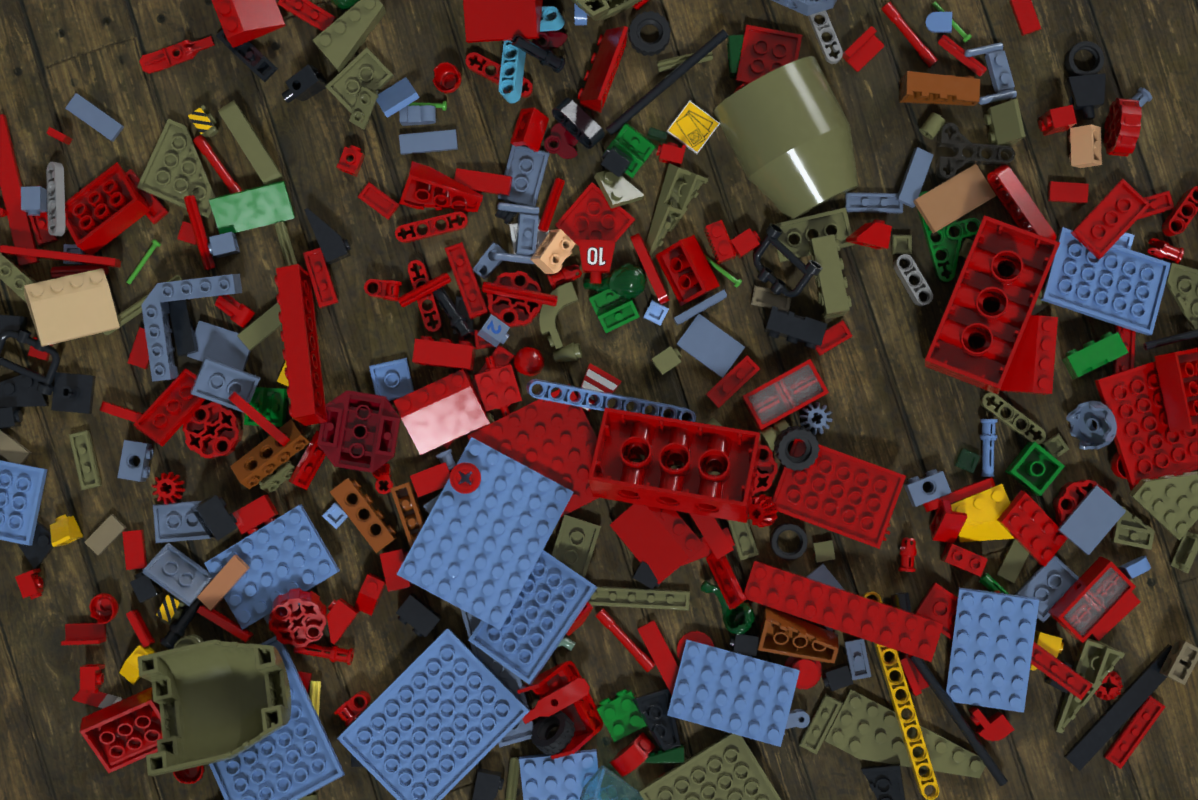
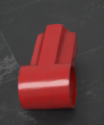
M220 295L214 304L242 328H245L255 315L253 310L243 303L240 304L230 295Z

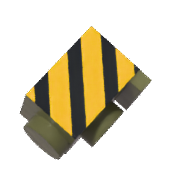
M204 105L188 115L200 134L205 138L212 137L218 133V128L215 126L217 121Z
M168 594L156 616L161 618V622L171 625L172 621L180 618L183 612L181 608L187 605L174 595Z

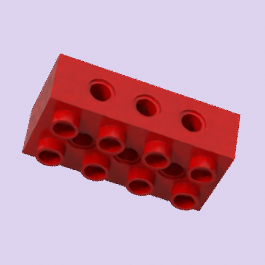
M984 215L925 358V367L998 395L1060 242ZM1006 265L1011 267L1014 273L1011 276L1003 277L999 274L998 268ZM987 301H994L998 304L999 309L996 312L988 313L983 308V304ZM978 336L983 339L985 344L979 349H973L968 344V340L971 337Z
M605 408L588 478L592 495L598 498L747 523L761 452L760 432ZM635 459H643L641 462H632ZM674 465H680V466H682L681 468H678V469H672V468H670V467H672V466H674ZM713 471H717V472H720L721 474H719V475H710L709 473H711V472H713Z

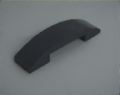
M223 29L216 35L262 81L266 82L278 70L250 42L233 48L226 39Z

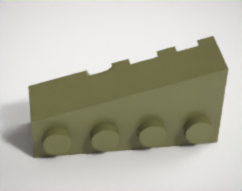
M360 0L314 38L313 42L340 73L355 56L354 54L358 48L366 41L369 33L374 30L385 15L386 10L379 0Z
M834 234L812 238L809 242L811 258L822 266L819 275L815 276V283L817 287H820L818 301L824 308V313H821V319L825 320L844 316L850 310L849 307H852L850 296H847L845 289L848 288L846 277H843L842 274L844 264L842 258H839L838 251H840L838 239L835 240Z

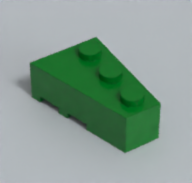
M1110 331L1100 336L1102 340L1096 343L1092 340L1083 344L1084 349L1078 352L1075 348L1065 353L1066 357L1062 361L1072 380L1129 353L1118 332L1112 334Z

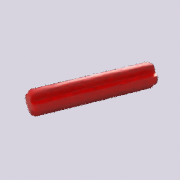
M942 35L937 43L976 75L981 77L986 72L987 68L973 56L966 57L964 55L965 50L947 35Z
M556 178L538 226L540 231L547 232L565 184L563 179Z
M99 265L52 267L51 276L52 278H60L103 268L105 275H107L109 268L108 266Z
M443 273L399 297L398 302L402 307H405L450 283L451 278L448 273Z

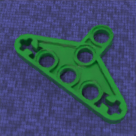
M927 191L920 193L919 197L927 193ZM918 210L936 277L940 282L947 283L955 276L962 239L976 235L981 223L976 218H969L958 222L955 220L937 231L940 235L939 242H933L930 239L932 231ZM969 222L976 224L977 229L975 232L968 231L967 224ZM950 227L958 229L959 234L957 237L949 235ZM938 250H942L945 253L943 261L936 259L935 254ZM948 261L949 265L944 266L945 270L950 272V275L947 276L948 279L945 276H941L944 269L943 266L938 267V264Z

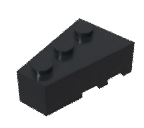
M772 306L764 332H768L767 336L778 339L781 336L787 338V342L797 344L799 341L805 343L807 348L816 349V346L821 347L827 323L809 317L798 316L791 311L778 310V307Z

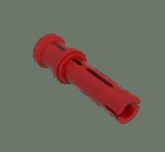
M309 643L305 647L294 646V653L327 658L333 663L339 661L351 665L354 657V648L344 649L339 648L338 645L327 647ZM307 648H309V649H314V650H320L321 652L312 651V650H307Z

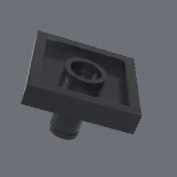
M56 372L51 410L92 414L96 376Z

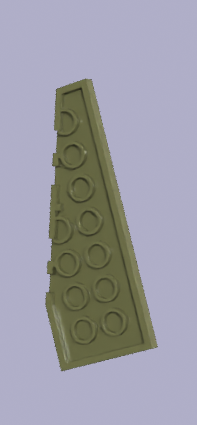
M849 689L824 741L858 759L911 767L895 712ZM920 725L933 771L980 778L986 766L978 755ZM909 728L907 730V736L909 738L915 736V728ZM919 746L913 749L915 757L919 756L922 752ZM921 766L919 769L927 770V767Z

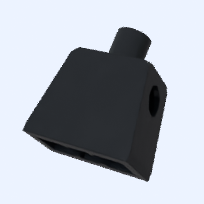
M308 64L286 81L289 89L281 94L287 103L295 98L300 101H306L326 89L325 86L328 82L319 69Z
M1105 73L1068 77L1064 81L1069 103L1073 105L1074 111L1082 110L1083 120L1094 119V109L1104 104Z

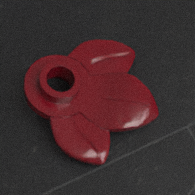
M559 30L539 32V38L533 39L532 42L543 49H549L550 47L558 48L565 43L568 36L565 33L559 32ZM543 39L546 42L544 45H540L538 43L539 40Z
M560 123L555 124L551 129V135L545 139L544 147L546 151L551 154H558L563 159H572L578 155L574 148L578 140L566 131ZM551 142H556L557 147L552 148L550 146Z

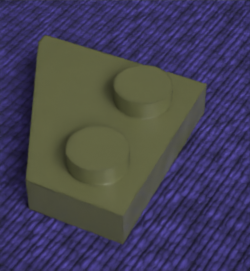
M609 170L598 172L594 176L611 209L642 200L644 197L643 193L621 176L619 178Z
M1126 510L1114 525L1111 542L1151 550L1155 531Z

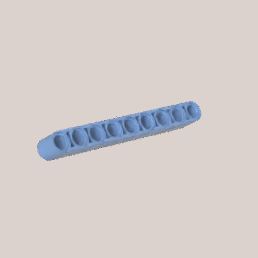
M539 379L530 380L526 386L527 392L537 399L604 411L605 408H609L607 405L608 400L614 398L616 403L611 409L627 411L626 405L629 402H633L634 408L630 412L645 414V408L651 405L652 412L648 415L663 417L664 411L670 409L671 414L668 418L682 420V415L688 412L689 418L687 421L695 422L696 420L695 413L685 407ZM540 384L541 390L536 394L532 393V386ZM558 387L560 390L559 395L552 397L551 390ZM573 391H577L578 398L571 401L570 394ZM591 395L597 396V401L594 404H589V397Z

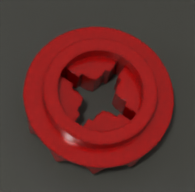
M460 463L450 473V484L459 493L469 494L480 485L481 474L478 468L471 463ZM459 472L463 473L464 475H467L470 472H472V474L469 477L471 485L467 482H463L460 485L458 484L462 479V477L460 476L461 474Z
M1115 671L1109 672L1102 681V684L1107 683L1109 679V683H1112L1114 686L1109 687L1106 691V688L1101 685L1094 693L1098 698L1107 701L1115 699V697L1121 694L1120 691L1123 687L1122 678Z

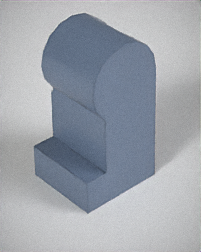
M406 106L399 110L402 126L436 123L435 106Z
M494 242L473 268V271L484 280L502 262L501 260H495L493 254L495 252L507 253Z
M802 709L790 710L785 729L807 727L810 722L809 715Z

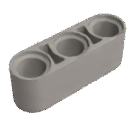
M908 254L897 257L893 262L894 270L912 301L917 306L929 304L933 299V293L913 258ZM900 259L906 260L908 264L906 269L900 267ZM910 276L916 277V285L910 284ZM920 292L926 294L927 300L925 302L920 301Z

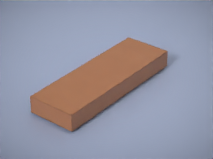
M237 554L234 555L197 598L210 611L213 610L250 567Z

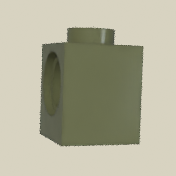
M670 346L652 358L651 361L660 374L664 375L681 363L680 358L682 356L677 348L672 349Z

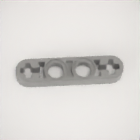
M826 10L809 15V21L826 61L830 64L838 63L843 56V51ZM822 15L825 21L823 24H817L814 21V17ZM824 32H828L831 34L832 39L829 42H825L822 40L821 35ZM833 43H835V45L832 46L833 52H838L836 59L833 56H829L831 53L830 47L826 49L827 46H830Z
M50 162L46 170L48 232L50 235L62 236L66 227L64 167L61 163Z

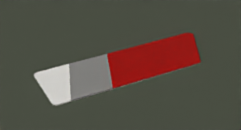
M79 690L72 700L103 709L121 701L122 698L103 692L87 693V690Z

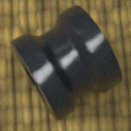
M498 210L495 216L503 219L504 223L509 225L518 212Z

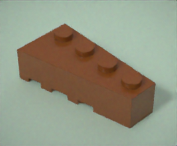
M907 71L900 79L899 103L975 106L979 103L980 79H975L974 76L957 77L955 75Z
M765 606L758 634L759 651L835 663L839 650L838 634Z

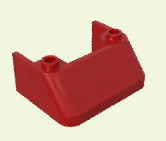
M566 661L539 674L531 685L526 683L517 692L520 694L533 690L537 695L545 693L548 695L577 677H582L572 661ZM590 693L560 710L574 723V737L571 739L570 744L560 753L551 755V759L574 754L603 728V720L597 711ZM553 699L552 702L557 704L558 701H555L556 699Z

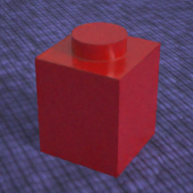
M749 228L732 239L731 243L738 258H742L760 245V237L755 230L751 231Z

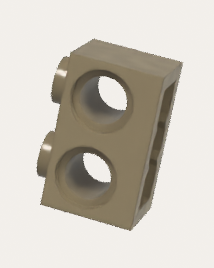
M1176 639L1159 673L1185 685L1198 661V648L1186 641Z

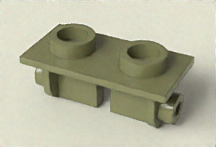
M362 86L349 119L351 123L365 130L366 125L369 123L368 120L379 97L377 90H369Z
M289 459L275 469L276 473H271L258 483L260 488L268 494L275 491L280 484L291 478L296 467L292 465V461Z
M1188 531L1185 533L1170 566L1189 573L1198 552V534H1192Z

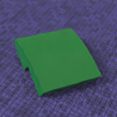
M627 123L608 146L610 150L616 146L634 160L625 172L631 178L637 174L657 147V145Z
M611 289L597 292L588 297L605 333L640 317L632 299L621 297Z
M256 387L250 405L275 427H282L286 423L287 389ZM245 414L244 425L259 426Z

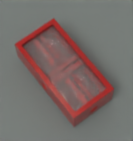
M809 359L741 396L757 428L762 430L828 394L829 391L813 362Z
M1100 556L1056 602L1048 613L1073 638L1084 643L1136 586L1112 561Z

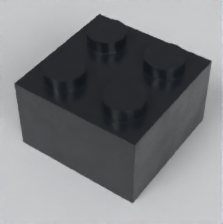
M217 495L209 496L190 508L211 541H218L237 529L235 525L237 523L236 518L232 513L229 514L226 511L225 507L227 505L222 497L218 498Z

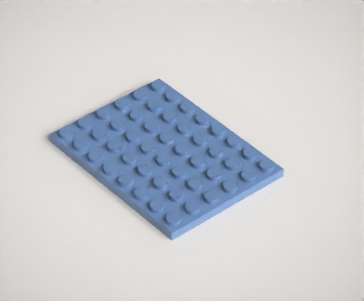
M471 437L457 465L464 462L475 465L481 474L480 485L469 494L459 493L451 486L449 477L397 575L501 630L574 492ZM459 472L462 479L458 484L467 482L471 485L469 477L472 472L467 475Z
M447 628L337 739L397 800H442L530 710Z
M275 636L261 645L274 646L285 665L291 692L290 720L288 724L235 758L209 764L225 800H299L345 775L286 646L276 640Z

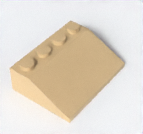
M103 268L24 285V297L41 347L120 328Z

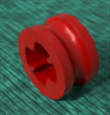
M378 479L375 483L377 492L380 494L390 493V488H393L392 480H386L389 483L387 485L389 489L387 491L383 489L382 491L380 489V482L382 480Z

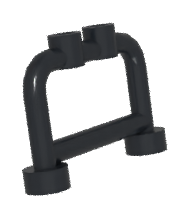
M770 223L766 229L767 236L753 256L754 266L760 272L757 277L765 283L769 280L773 284L770 288L773 293L777 295L782 293L787 297L793 298L802 292L813 275H819L822 266L814 260H809L805 265L778 240L783 233L782 229ZM770 243L804 274L793 290L788 289L784 281L774 276L773 271L761 263V256Z
M20 329L19 332L5 330L0 334V355L7 338L12 337L20 343L31 345L35 349L47 352L52 356V362L46 376L0 357V366L38 381L39 384L36 390L42 394L52 395L54 386L51 384L60 363L58 351L50 345L41 347L39 338L36 340L30 337L32 332Z

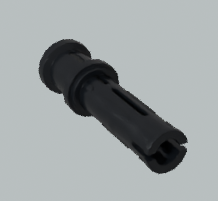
M515 34L512 38L511 44L537 58L541 65L551 67L555 73H559L565 65L564 57L553 54V51L550 49L539 47L519 34Z
M443 287L435 290L433 295L451 321L450 326L458 333L459 340L466 341L475 334V331L468 326L466 317L458 312Z
M198 598L190 606L186 607L176 623L170 625V630L166 636L160 639V643L168 649H174L175 643L181 637H184L185 629L197 614L199 607L203 605Z

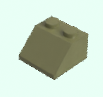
M1018 99L990 107L985 111L984 121L989 126L990 131L988 133V140L993 145V148L1016 144L1025 137Z

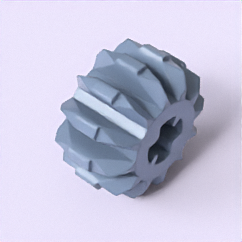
M816 402L815 408L810 403L808 404L809 410L806 408L802 409L806 415H799V418L805 419L800 425L804 426L807 424L806 429L810 431L812 428L813 435H816L817 429L820 434L824 433L822 426L825 429L830 428L826 422H832L831 418H827L831 411L824 412L827 408L826 405L820 408V403ZM814 413H816V415H819V416H820V419H818V423H817V424H816V421H815V422H812V418L814 417V415H813Z

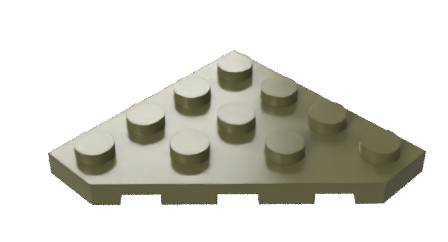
M168 119L137 188L186 210L184 197L194 195L200 215L210 219L213 212L209 199L215 198V195L188 128L185 125Z
M1171 263L1166 285L1192 330L1198 329V270Z
M1198 471L1187 472L1177 476H1160L1157 479H1141L1129 493L1137 503L1178 540L1198 520Z

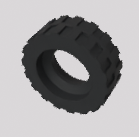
M645 11L642 14H638L631 21L629 27V42L632 44V48L644 56L660 54L668 46L671 29L669 22L658 12ZM645 25H654L658 29L659 37L656 41L647 43L642 40L640 31Z
M790 426L786 430H782L774 443V452L777 459L788 469L790 468L794 471L807 469L818 458L819 443L816 437L802 426ZM794 439H801L806 445V450L800 457H792L788 453V445Z
M558 711L549 717L539 718L531 732L532 743L546 755H555L570 744L571 739L574 737L575 728L572 720L562 711ZM560 725L557 733L552 738L546 740L549 732L555 726Z

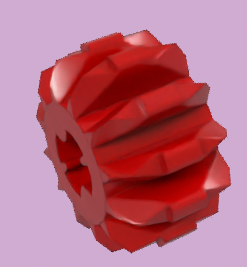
M163 472L161 473V478L155 477V481L158 484H152V487L156 488L157 491L152 492V494H159L157 501L163 500L164 504H169V502L174 504L177 501L176 498L182 499L183 496L179 492H185L186 489L180 486L185 484L184 481H179L180 475L174 476L173 472L168 474ZM167 485H171L172 489H169L170 491H166L165 487H168Z
M765 494L752 497L748 518L752 520V525L763 528L772 525L774 520L778 518L776 513L779 510L775 508L776 502H772V497H767Z

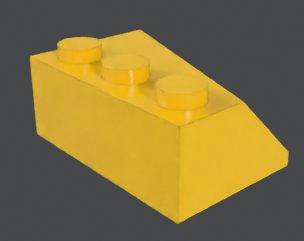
M1003 484L996 485L951 504L952 511L967 514V519L958 535L959 542L1015 539L997 521L1010 504Z

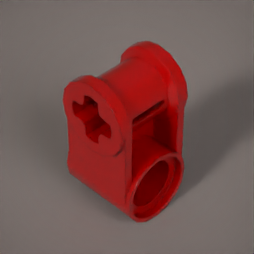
M369 279L364 285V290L372 298L398 301L402 282ZM374 283L377 284L378 291L370 293L368 290L369 286Z
M366 691L357 692L334 712L335 715L338 714L345 722L346 727L370 704L371 697ZM362 697L365 700V704L359 705L356 698Z

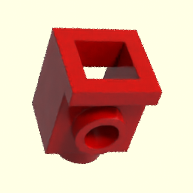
M672 142L663 143V145L659 144L656 154L660 156L659 162L681 167L686 145H682V148H679L678 144Z
M356 146L344 147L336 168L339 171L357 177L365 155ZM353 156V161L348 162V157Z
M40 568L15 576L23 598L30 597L32 600L43 596L41 592L44 591V582L38 576V573L41 572Z
M86 664L80 667V690H87V693L99 692V688L104 683V674L101 673V669L105 668V664Z

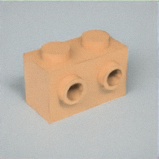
M1091 124L1070 128L1069 142L1071 144V153L1069 159L1071 166L1085 168L1102 165L1101 127Z
M561 229L550 230L530 260L545 274H555L561 270L564 260L572 254V249L576 243Z

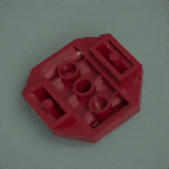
M347 390L326 404L327 422L320 424L317 445L334 467L374 473L395 457L401 418L386 396ZM363 426L366 430L363 437H359L356 433L357 428Z

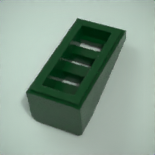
M729 35L727 39L730 78H734L737 72L744 35Z
M681 744L666 751L660 750L647 755L648 758L645 760V763H683L684 746Z

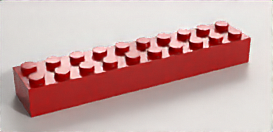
M754 561L744 591L747 600L932 662L944 625L942 622L759 561Z

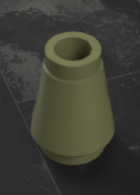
M574 342L553 352L556 363L578 361L579 358L583 357L580 344H574Z

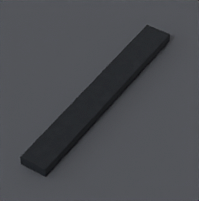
M1168 644L1064 756L1079 771L1167 678L1159 672L1172 649L1171 645Z

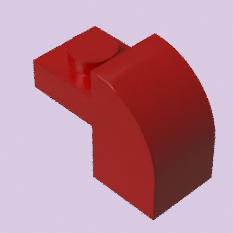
M973 706L968 710L971 714L969 717L976 726L980 725L974 731L986 740H1001L1015 730L1004 715L998 711L989 719H986L977 707Z
M642 732L629 746L620 750L609 763L623 777L641 765L656 746Z

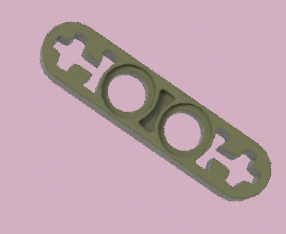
M986 393L981 397L980 403L985 410L1028 442L1035 441L1037 444H1041L1045 440L1046 433L1041 427L997 394ZM986 397H993L992 402L996 405L1001 403V405L997 407L996 411H994V409L996 408L994 405L990 404L987 406L988 401L986 400ZM1003 407L1010 410L1008 418H1003L1000 414ZM1018 419H1023L1026 423L1025 428L1022 430L1016 427ZM1030 428L1032 432H1039L1038 436L1040 439L1033 440V434L1030 432L1024 433Z

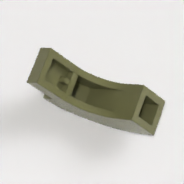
M572 282L559 286L550 293V295L558 297L556 306L543 304L540 311L542 335L550 333V336L547 338L550 346H555L556 350L563 348L556 329V317L565 306L578 302Z

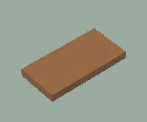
M977 164L918 197L913 202L934 234L991 200L996 195Z

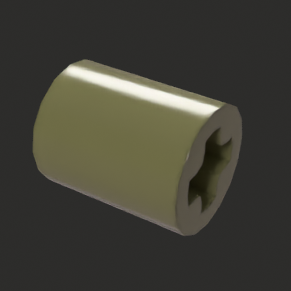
M932 112L919 131L928 139L933 140L946 121L937 113Z

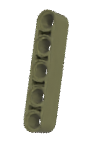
M235 100L218 110L219 114L264 185L276 183L284 179Z

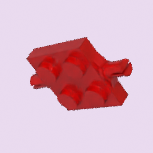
M490 355V361L488 356L485 357L488 368L483 372L474 374L485 412L501 409L502 415L505 417V411L507 415L510 414L508 406L522 401L511 363L495 366L493 355Z

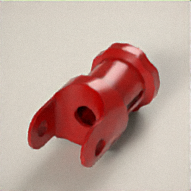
M1155 238L1149 240V244L1156 247L1148 249L1150 255L1161 259H1170L1176 264L1181 261L1184 255V248L1171 246L1168 242Z
M577 264L561 268V271L555 274H547V278L552 289L555 290L556 287L564 283L573 282L581 277L582 271Z
M904 537L899 549L901 562L898 571L916 572L914 568V558L917 556L916 541L913 538Z

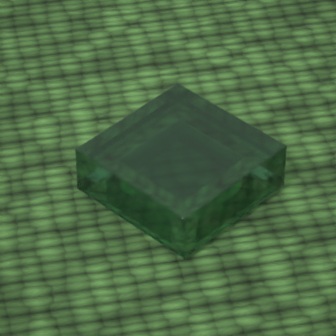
M651 127L649 128L647 138L665 143L668 133Z
M962 448L954 466L974 473L981 456Z

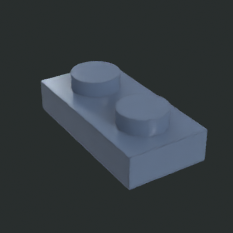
M864 639L844 641L852 680L871 677Z

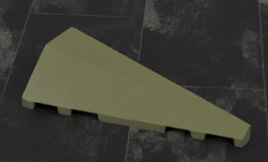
M669 163L646 241V247L650 256L658 246L661 247L664 242L662 240L666 234L673 231L688 210L686 206L692 198L698 196L699 193L697 191L703 183L706 184L708 182V178Z
M1087 638L1084 643H1080L1073 670L1092 683L1093 686L1082 700L1069 691L1065 693L1054 728L1056 732H1064V728L1076 717V713L1080 708L1085 706L1101 686L1103 679L1109 672L1113 671L1119 659L1124 657V652L1091 638Z

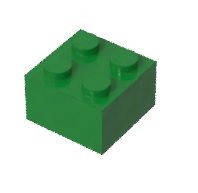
M1032 441L1025 445L1005 472L1034 496H1041L1065 466L1039 444Z

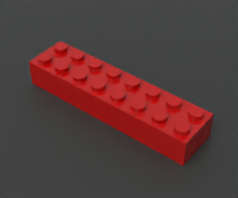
M299 264L276 268L277 275H275L274 279L279 292L276 298L281 310L278 316L283 329L280 334L285 347L282 353L287 365L285 368V376L289 384L287 386V395L291 402L289 414L304 426L327 422L312 282L309 273Z

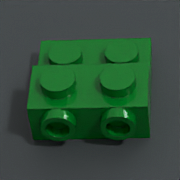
M623 689L616 693V697L609 699V697L605 698L597 706V711L614 742L647 726L632 700L635 696L631 689L628 691Z

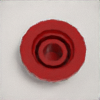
M789 656L784 665L800 670L796 684L798 689H809L815 686L822 675L820 661Z

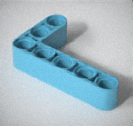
M554 6L542 7L540 32L560 30L564 26L565 20L558 9ZM506 40L503 43L499 92L507 102L516 103L522 94L526 52L511 44L512 40Z

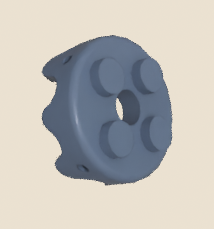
M1087 401L1078 404L1077 408L1066 417V420L1071 423V436L1080 440L1078 445L1080 449L1097 450L1109 445L1116 436L1117 423L1115 416L1101 402ZM1092 420L1097 423V429L1093 427Z

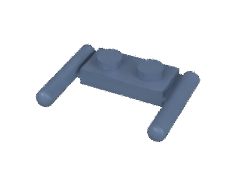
M1001 42L965 50L964 55L966 57L986 54L985 60L994 91L997 93L980 97V105L1017 96L1006 53L1003 51V44Z
M498 203V210L519 212L516 254L495 252L493 258L501 261L534 264L530 259L536 252L539 207Z

